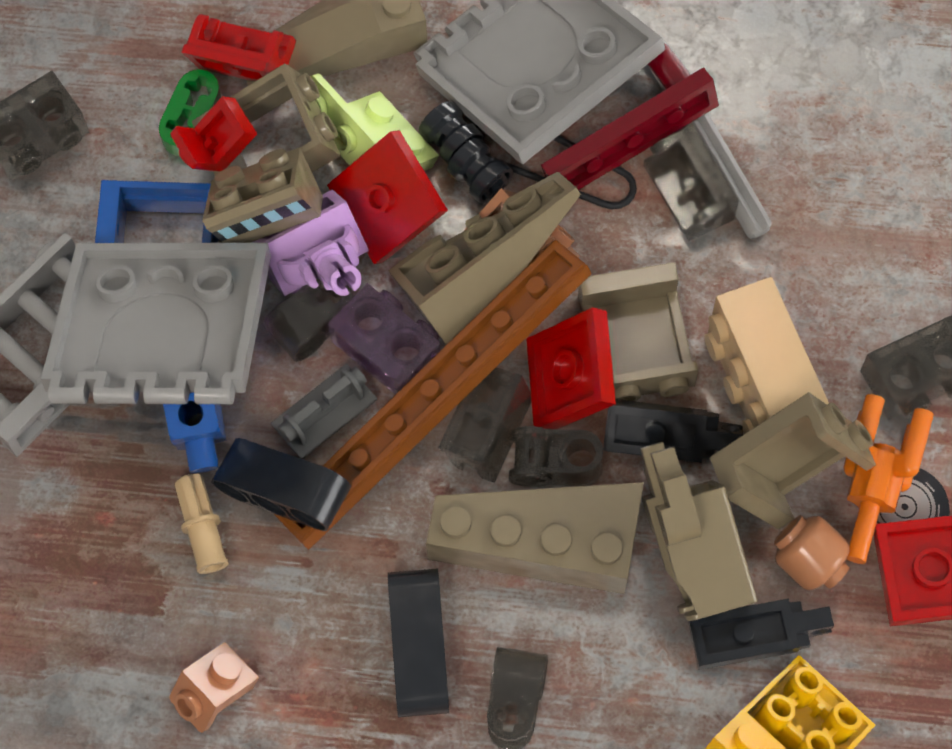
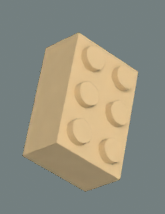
M772 277L716 296L712 315L709 316L708 333L704 335L705 343L714 362L720 360L727 376L723 377V383L730 402L733 405L739 403L746 420L742 421L744 434L808 392L825 404H829Z

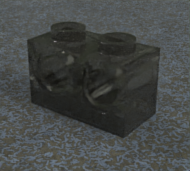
M52 70L0 101V167L10 181L20 175H28L34 172L44 160L60 150L66 151L75 147L83 136L90 133L82 111ZM62 113V115L54 121H45V119L51 114ZM22 137L19 143L13 146H4L8 140Z
M952 315L867 354L860 372L872 393L885 399L883 412L888 420L904 414L906 419L912 418L914 409L922 408L927 410L932 405L931 400L944 394L952 398V368L941 367L934 359L935 355H945L952 359ZM897 374L906 376L912 382L913 387L909 389L900 388L893 383L891 376Z

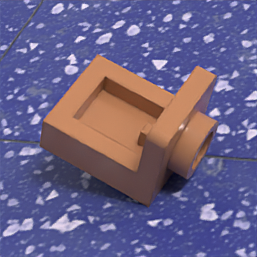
M224 642L182 670L169 699L174 704L179 715L186 721H190L199 732L203 733L211 727L220 711L252 690L259 677Z

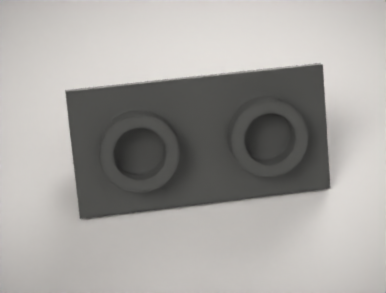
M346 363L272 421L271 425L298 457L303 459L378 399L365 385L367 380L363 373L356 366L351 369Z

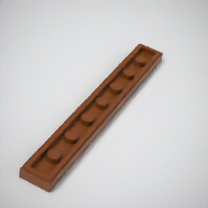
M555 239L322 465L338 473L351 484V489L327 531H320L276 514L274 515L309 550L592 274L589 267Z

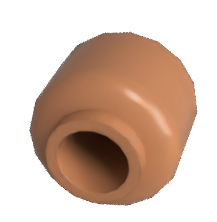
M802 515L797 516L780 532L774 541V545L778 548L775 562L800 587L806 590H814L823 584L828 589H831L842 580L850 568L845 563L849 555L848 541L820 516H811L807 519Z

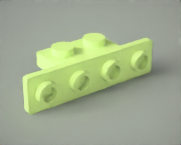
M317 73L310 76L320 92V97L316 99L321 112L326 113L335 125L338 137L334 141L341 157L349 165L390 131L400 130L423 170H429L434 166L439 157L438 153L380 91L346 103L321 74Z

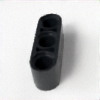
M242 438L234 440L211 480V483L217 489L233 499L320 531L328 530L351 489V484L345 478L326 467Z
M438 568L388 572L398 718L448 714L449 699Z

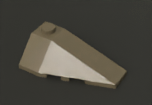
M322 0L275 30L291 35L297 40L288 66L300 74L307 73L309 76L319 73L324 77L415 51L427 42L426 18L419 0ZM246 80L248 86L254 83V81Z
M556 172L509 197L503 204V211L484 218L477 214L465 221L467 230L447 241L441 235L434 237L388 271L431 328L447 345L527 267L581 194L570 181L559 172Z

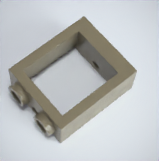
M283 64L231 96L236 98L250 123L293 98L312 140L300 147L312 173L341 156L334 141L338 137L336 127L329 116L321 112L316 101L320 97V92L313 79L307 73L300 74L287 64ZM209 111L192 120L193 126L195 127ZM240 153L227 168L232 166H240L241 169L246 168L247 165L242 154ZM213 171L215 176L219 173L218 171Z

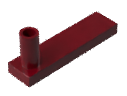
M664 43L665 50L647 65L666 90L541 164L545 178L559 172L580 190L718 107L719 103L713 78L704 67L690 74L668 44Z

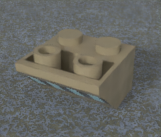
M299 147L288 152L285 149H278L264 155L257 164L243 169L240 166H232L219 172L214 177V180L211 181L202 221L206 229L223 243H251L321 217L323 195L301 148Z

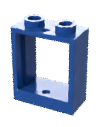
M101 180L95 243H124L127 211L204 214L211 184ZM203 223L202 243H218L219 239L207 230Z

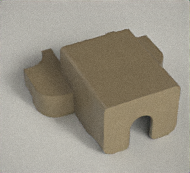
M663 442L640 448L645 467L644 474L650 494L642 496L641 499L650 528L656 536L665 570L678 586L685 603L677 606L678 612L680 614L684 613L687 621H693L757 602V596L725 486L714 480L689 486L687 477L683 473L678 461L675 448L665 449Z

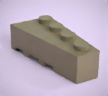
M644 482L435 495L426 541L427 558L437 562L625 594Z

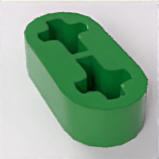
M192 70L182 76L160 120L159 133L163 146L169 153L175 156L180 155L179 149L170 135L172 130L176 126L183 127L186 119H188V127L194 128L192 120L209 111L221 98L218 80L207 70ZM202 86L206 87L209 96L200 95L193 107L191 91L198 92Z

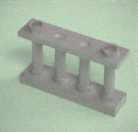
M66 232L56 241L46 243L37 253L35 261L0 294V353L34 383V390L20 403H11L0 393V441L16 457L70 405L51 404L49 402L48 392H45L41 381L44 365L4 331L26 311L53 334L58 313L39 296L59 277L63 281H67L75 244Z

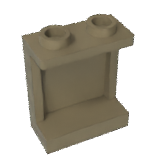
M675 262L592 275L578 287V300L581 312L592 307L607 311L615 399L636 402L641 398V395L659 392L661 396L672 397L687 392L689 387H695L698 367L696 361H692L679 304L677 294L679 278Z
M809 392L710 457L719 483L726 488L728 499L777 529L794 520L785 494L843 457H847L866 471L876 466L869 450L873 446V440L864 425L858 420L851 422L844 417L843 413L834 403L825 404Z

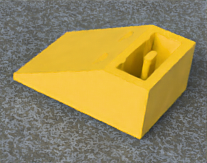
M798 655L711 740L705 749H854L876 725L806 660Z

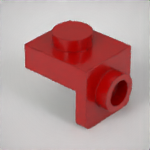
M222 96L194 128L176 126L170 135L179 149L181 159L189 167L198 170L221 172L255 138L257 132L236 98Z

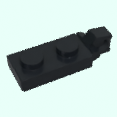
M615 399L616 405L609 407L607 412L603 450L606 452L642 456L640 448L663 442L665 449L675 448L678 460L702 463V458L710 459L714 455L715 450L720 451L743 436V426L719 422V414L708 412V410Z
M789 598L739 607L702 619L688 621L698 670L796 653L801 649L811 646L809 637L831 633L834 627L830 606L803 611L801 601L789 602Z

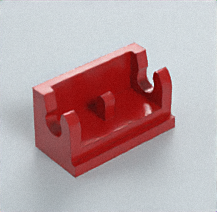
M199 14L194 21L187 44H184L181 53L199 69L255 82L281 65H289L297 40L293 36L286 35L280 31L274 30L270 33L221 22L215 18H210L209 20L208 15Z

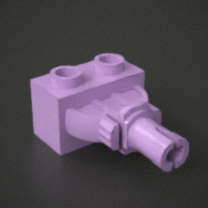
M334 190L323 194L321 217L252 242L268 243L271 254L268 276L284 296L290 293H302L311 287L314 289L319 287L316 279L322 282L326 290H333L340 296L349 294L348 289L345 287L346 285L353 291H356L360 287L362 280L361 273L356 268L359 264L358 256L369 251L347 202Z

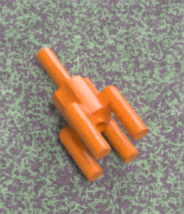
M867 394L865 395L862 410L858 413L857 420L867 429L874 443L885 399L878 395ZM922 408L914 409L911 423L906 426L900 451L887 444L874 443L869 450L876 466L868 471L846 457L844 472L847 476L852 477L847 501L854 503L859 508L849 544L847 560L857 564L866 563L879 513L892 514L896 512L900 493L907 491L911 487L913 477L917 475L920 469L934 417L931 411Z

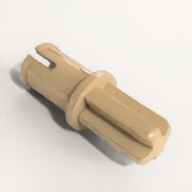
M201 474L184 475L175 482V488L185 521L181 525L183 533L189 535L197 564V572L199 574H208L222 570L229 563L228 559H226L217 525L221 522L220 517L217 514H213L203 476Z

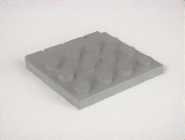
M480 0L483 11L473 5L445 27L449 38H445L442 34L437 33L415 50L413 54L418 61L415 65L419 75L447 100H452L463 111V114L523 165L665 50V46L660 35L615 0Z
M76 243L41 376L45 392H48L49 402L51 404H86L90 392H93L95 404H137L139 394L143 392L145 404H187L190 393H194L196 404L232 405L235 393L246 392L271 259L268 243Z

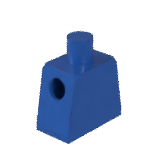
M190 393L187 404H163L170 440L178 450H186L189 472L203 473L218 469L219 464L215 444L227 441L221 404H196L194 393ZM202 414L203 418L197 425L188 426L189 420L194 415Z

